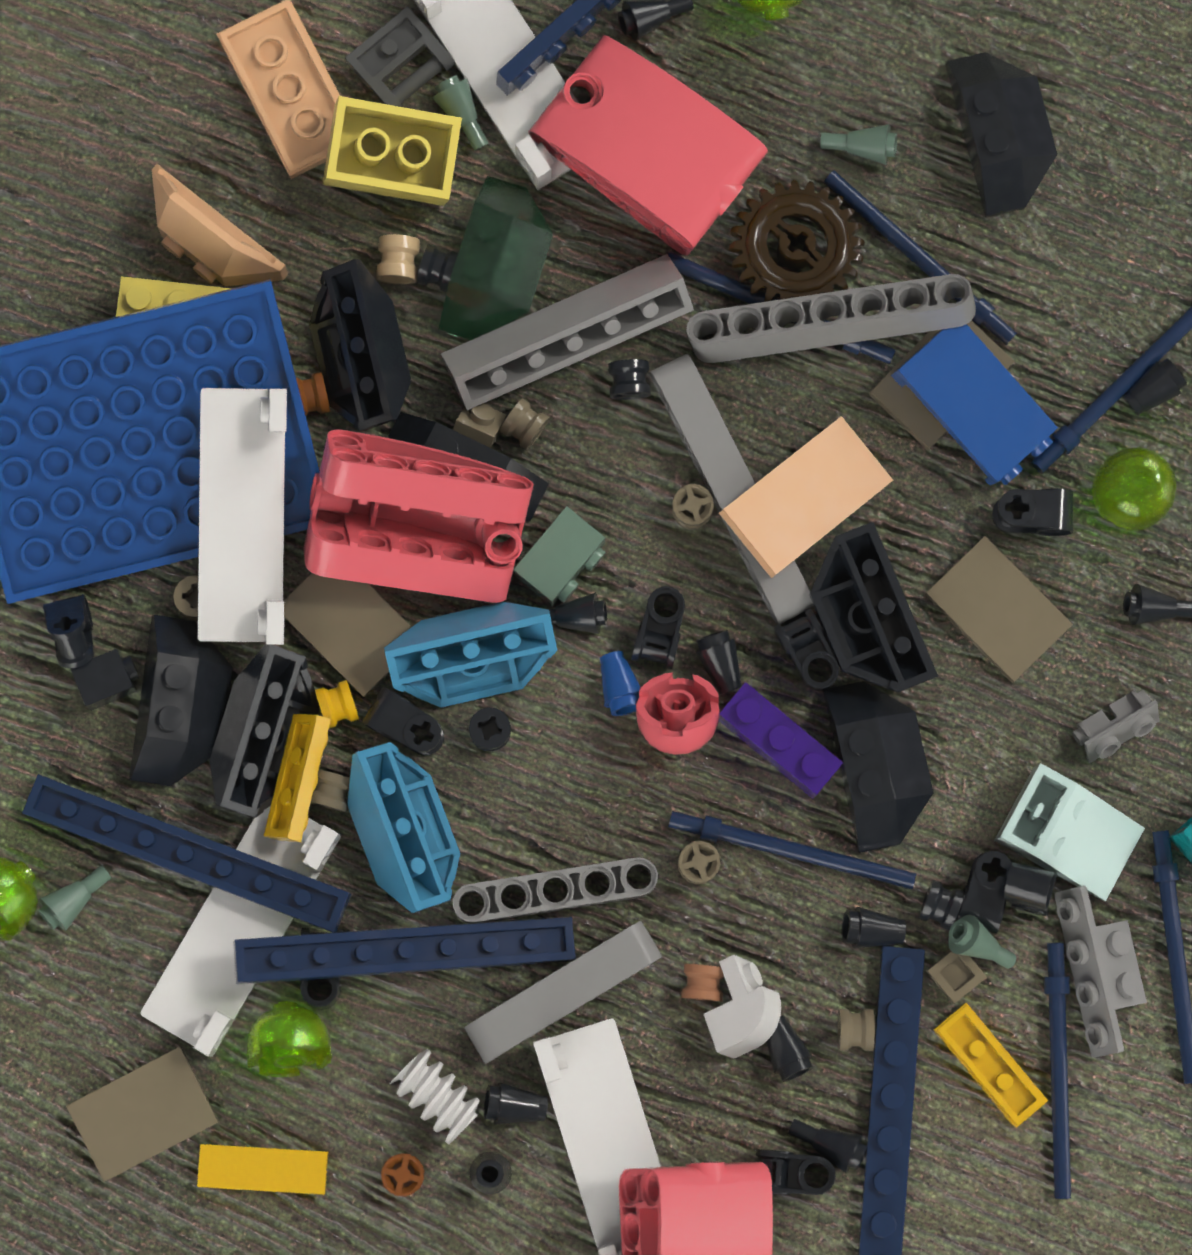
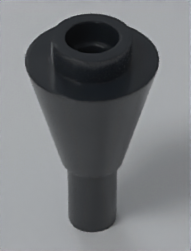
M693 0L624 1L622 3V11L618 12L619 26L624 35H630L634 41H637L670 20V17L693 10Z
M1135 584L1131 592H1126L1124 596L1123 612L1125 616L1129 617L1132 625L1167 620L1174 617L1192 618V601L1176 600L1172 596Z
M596 592L556 606V608L548 609L552 625H557L558 627L599 634L601 625H607L605 600H599Z
M797 1119L793 1120L788 1131L789 1135L813 1145L812 1148L845 1174L848 1173L851 1167L858 1170L867 1150V1146L861 1144L863 1135L825 1128L817 1129Z

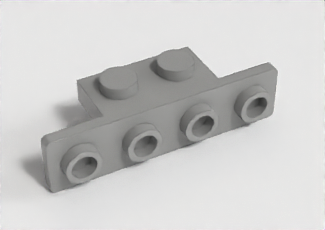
M1086 886L1056 892L1054 896L1057 905V915L1063 931L1066 954L1072 970L1076 997L1080 1005L1085 1036L1089 1044L1091 1056L1100 1057L1123 1052L1124 1046L1115 1010L1147 1003L1128 920L1096 926Z

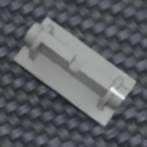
M1133 690L1109 705L1110 711L1116 717L1112 721L1100 710L1078 723V729L1073 731L1072 735L1079 746H1085L1088 763L1093 762L1099 757L1104 759L1113 755L1120 748L1121 744L1134 736L1142 737L1148 734L1155 727L1156 723L1160 721L1156 700L1151 702L1145 690H1141L1138 693Z

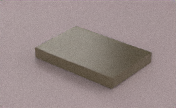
M972 320L967 324L1008 370L1015 361ZM941 330L929 331L869 393L886 412L928 451L948 431L907 385L901 387L892 378L891 374Z
M986 536L925 594L1011 683H1014L1073 625Z
M311 573L284 600V618L363 698L390 673L384 647L411 628L382 596L367 583L327 578Z
M182 1047L166 1053L66 1106L104 1182L219 1123Z

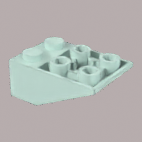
M1040 763L1032 769L994 841L1046 870L1055 872L1059 877L1077 887L1086 886L1088 893L1105 902L1145 828L1076 782Z

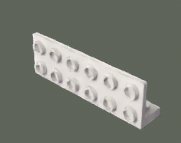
M414 0L444 48L454 59L455 65L465 79L468 78L470 88L536 189H541L570 171V168L551 155L542 143H536L528 133L565 85V81L554 64H549L547 61L544 62L536 70L537 76L533 82L522 91L516 88L507 96L496 85L497 72L535 38V35L512 0ZM570 90L571 98L578 103L577 99Z
M203 388L201 390L198 639L200 641L266 642V644L284 645L283 551L287 389Z
M270 807L253 819L236 850L315 880L341 838L339 833L308 818V824L303 832L301 842L274 840L264 836ZM213 888L142 1008L141 1015L193 1045V1048L201 1053L213 1057L256 984H236L233 941L236 939L284 936L294 918Z
M607 1019L551 1038L533 1042L599 1255H622L619 1203L620 1176L626 1169L661 1167L616 1022L614 1019Z

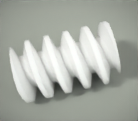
M427 1049L413 1058L390 1084L401 1080L397 1090V1094L400 1097L413 1092L409 1103L412 1109L422 1104L426 1105L421 1115L424 1121L434 1116L438 1117L433 1127L436 1133L446 1128L450 1129L445 1140L449 1145L479 1115L475 1111L480 1100L475 1097L464 1102L463 1098L468 1088L463 1085L452 1090L451 1086L456 1076L451 1073L440 1078L439 1074L443 1063L439 1061L428 1066L426 1063L431 1052Z

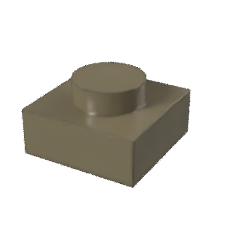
M484 403L469 410H466L464 406L455 422L453 430L491 448L507 414L497 411Z
M952 951L926 971L952 1004H955L987 978L970 956L955 954Z

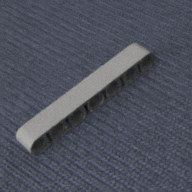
M948 274L702 311L690 318L686 331L696 357L705 363H717L960 327L968 324L973 319L976 306L969 281L961 275ZM953 298H962L960 302L954 304L947 303ZM912 304H921V306H919L916 309H906L908 306ZM879 310L875 315L865 316L869 311ZM838 316L834 321L824 322L828 317ZM797 322L793 327L783 328L787 323ZM756 328L752 333L742 334L747 329ZM715 334L709 340H701L706 335Z
M685 354L650 371V376L705 487L710 491L714 504L720 513L725 507L751 488L755 482L694 362L688 354ZM722 518L768 611L777 625L804 613L809 608H814L809 595L810 590L795 560L771 578Z

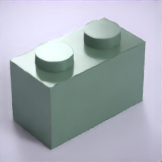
M566 506L513 569V574L551 607L558 599L565 603L580 585L575 579L583 569L586 568L591 572L605 556L606 552L601 549L605 544V537Z

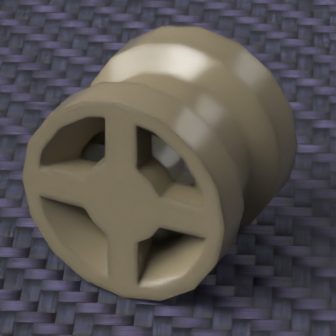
M522 398L509 413L499 432L506 437L513 436L519 440L520 447L527 451L545 429L550 416L544 412H535L531 409L530 402Z
M688 484L680 488L675 494L671 507L672 516L675 522L682 528L688 530L699 529L710 520L714 501L710 491L705 487L697 484Z
M194 575L186 577L178 583L173 597L176 607L184 617L189 620L198 621V576Z
M318 770V783L313 791L310 804L346 813L348 806L345 799L349 791L350 778Z
M694 841L686 845L677 861L678 871L682 878L695 885L711 881L718 873L721 865L717 849L704 841Z
M838 1009L837 1038L839 1051H848L851 1047H861L864 1051L874 1050L875 1021L873 1009H864L861 1013H851L848 1009Z

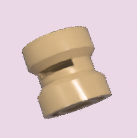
M390 234L380 236L378 250L382 254V260L377 265L376 279L391 284L416 283L418 268L414 265L415 256L419 254L420 240L407 235Z

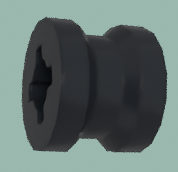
M428 244L419 268L417 284L425 286L432 283L438 285L441 291L449 293L458 269L460 253L455 251L449 253L440 252L437 246Z
M626 359L608 364V372L613 377V385L610 387V398L634 400L651 396L650 385L646 383L645 376L649 372V361Z
M487 707L480 709L473 715L469 724V733L472 742L477 748L487 752H494L502 749L509 741L511 725L509 718L504 712L497 708Z
M932 880L922 902L918 919L923 921L935 920L940 923L941 928L950 931L959 913L965 892L959 889L950 891L943 888L941 882Z

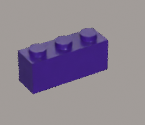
M747 682L743 684L719 713L720 723L812 799L843 764L841 760Z

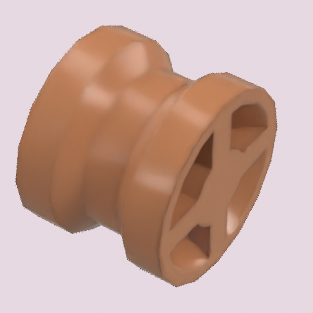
M684 964L687 985L682 989L681 998L723 1002L720 981L724 978L721 967Z

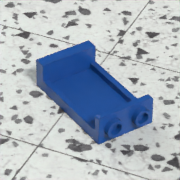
M967 324L960 327L942 329L891 374L892 378L901 387L905 385L909 387L987 475L985 481L989 486L999 481L1004 485L1009 483L1023 470L1019 463L1031 453L1036 458L1053 443L1049 436L1058 427Z

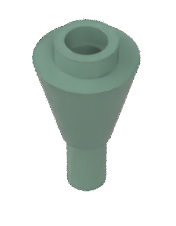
M457 75L436 85L435 88L438 94L433 96L432 99L447 115L462 118L460 128L463 129L474 151L489 144L476 121L478 117L468 78L459 81Z
M889 124L851 131L848 134L822 133L820 147L821 149L846 150L847 153L887 165L889 157H896L897 133L890 132Z
M101 865L81 882L76 881L39 898L43 907L38 912L53 930L60 926L66 931L90 900L91 894L112 877Z
M974 915L963 916L951 926L948 945L953 953L992 960L1007 969L1014 966L1016 955L1000 946L998 941Z

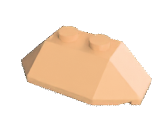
M156 164L153 167L152 178L157 227L164 238L161 244L177 258H181L185 254L196 263L193 267L195 272L211 284L215 279L226 287L253 284L271 279V282L282 281L286 278L288 271L283 262L165 171L160 165Z

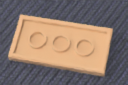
M284 0L217 33V38L290 179L325 163L334 107L340 94L291 0Z
M841 416L725 507L719 514L768 575L773 578L890 484L893 479Z

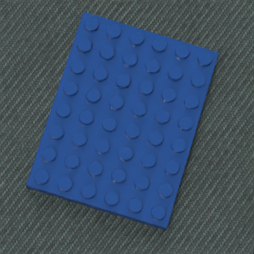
M271 279L0 345V579L7 604L199 557L200 396L203 388L287 389L284 535L308 529L311 514L310 494L315 473H319L320 470Z

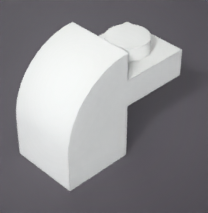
M732 955L719 961L732 1001L704 1013V1017L717 1053L735 1059L760 1047L773 1035L780 1020L781 1000L778 992L761 986L763 984L762 977L754 963Z

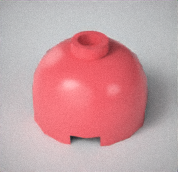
M665 673L650 679L639 690V699L636 703L639 731L652 747L661 752L676 755L688 754L699 750L710 741L718 726L720 717L718 692L710 682L698 675L693 674V680L685 678L673 679V673Z

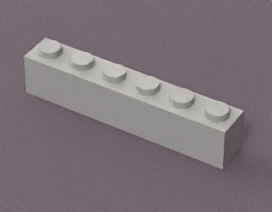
M668 254L443 352L441 356L454 388L466 410H469L687 314L694 309L682 275Z

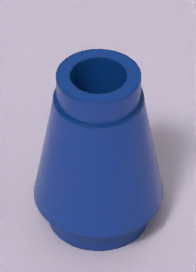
M615 651L603 655L599 660L601 663L604 706L610 708L612 716H623L636 712V703L639 699L641 686L627 659H625L623 651Z

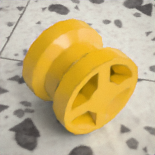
M347 680L339 682L337 687L329 690L324 687L315 689L322 716L331 719L329 729L336 727L338 721L345 719L351 722L359 720Z

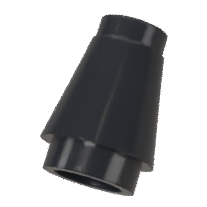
M1167 358L1161 363L1156 361L1123 398L1133 412L1139 416L1144 411L1146 412L1180 395V389L1186 386L1187 382L1175 365Z
M728 630L715 632L697 639L696 642L699 650L695 652L715 687H717L719 694L742 687L735 638H730Z
M856 907L855 910H846L844 913L841 927L842 941L845 944H851L854 949L894 944L902 945L906 936V922L904 919H897L896 917Z
M785 1015L780 1016L776 1030L766 1043L774 1074H779L782 1082H786L812 1070L813 1066L810 1059L813 1056L790 1023L787 1022Z
M501 1082L497 1086L488 1085L484 1100V1119L493 1120L494 1125L544 1122L547 1114L548 1098L547 1096H541Z
M484 1152L473 1160L469 1176L471 1183L478 1191L484 1194H497L508 1186L512 1170L508 1160L500 1153ZM488 1165H492L498 1170L497 1179L493 1182L484 1180L482 1177V1170Z

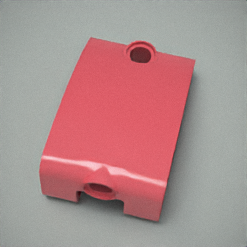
M606 35L601 37L528 131L536 143H542L551 155L668 246L684 256H688L718 216L723 215L743 189L742 185L768 153V149L758 138L709 101L649 60ZM576 86L585 88L590 94V101L585 104L575 102L570 96V89Z
M331 430L327 434L320 472L315 473L311 488V514L303 547L305 566L311 573L327 578L492 603L503 602L507 598L515 560L522 552L523 543L521 535L534 484L531 480L519 474L446 451L376 435L347 430ZM497 535H511V537L504 542L493 541V539Z
M689 1163L686 1166L632 1168L622 1172L619 1180L622 1255H772V1180L770 1171L765 1163Z

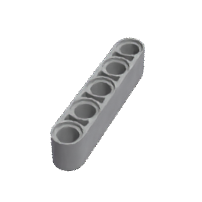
M631 858L473 883L462 886L456 891L453 897V909L461 921L468 924H477L636 899L647 896L654 890L658 881V872L651 861L645 858ZM641 866L649 872L651 877L650 884L646 888L635 889L628 884L626 877L627 872L631 868ZM601 873L608 879L609 889L605 894L594 896L586 890L585 880L590 874ZM553 879L562 881L568 889L566 898L557 903L548 901L543 894L545 884ZM517 886L525 892L526 900L520 908L509 909L502 903L501 896L506 888ZM477 893L483 898L484 907L479 914L468 916L461 911L460 901L465 894Z
M639 921L465 1026L464 1029L482 1060L487 1064L663 956L642 921Z

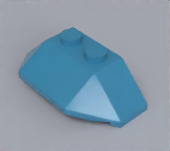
M499 602L421 620L385 646L384 651L394 689L401 692L405 691L442 708L523 689L541 669L547 659L555 654L557 645L548 609Z
M388 742L352 754L347 806L376 884L411 913H415L445 903L451 899V887L456 876L461 853L431 775L412 759L398 751L399 748L393 743Z

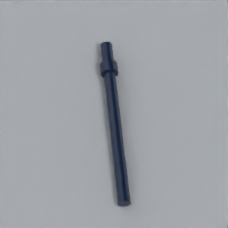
M835 170L826 177L823 182L838 196H842L843 200L926 275L935 277L950 274ZM973 294L976 312L972 321L979 327L983 324L1000 341L1008 345L1017 333L993 312L996 308L985 298L979 300ZM953 298L957 302L962 300V298Z
M668 253V256L681 275L748 304L764 302L766 293L759 291L754 296H751L750 286L677 254ZM875 340L842 344L844 345L842 349L858 356L859 352L888 365H890L896 349Z
M1192 306L1068 427L1063 425L1051 436L1053 443L1031 462L1032 466L1039 473L1043 474L1064 453H1071L1081 443L1079 438L1129 391L1156 361L1158 362L1192 329Z
M672 811L668 827L700 835V840L715 844L717 840L908 889H913L916 879V873L722 824V819L705 815V818L702 819Z
M1169 830L1152 832L1156 865L1152 866L1154 883L1159 882L1184 1084H1191L1192 1007L1176 889V880H1180L1178 864L1173 863Z
M1047 943L1048 977H1044V994H1049L1054 1199H1071L1066 994H1070L1069 977H1065L1064 943Z

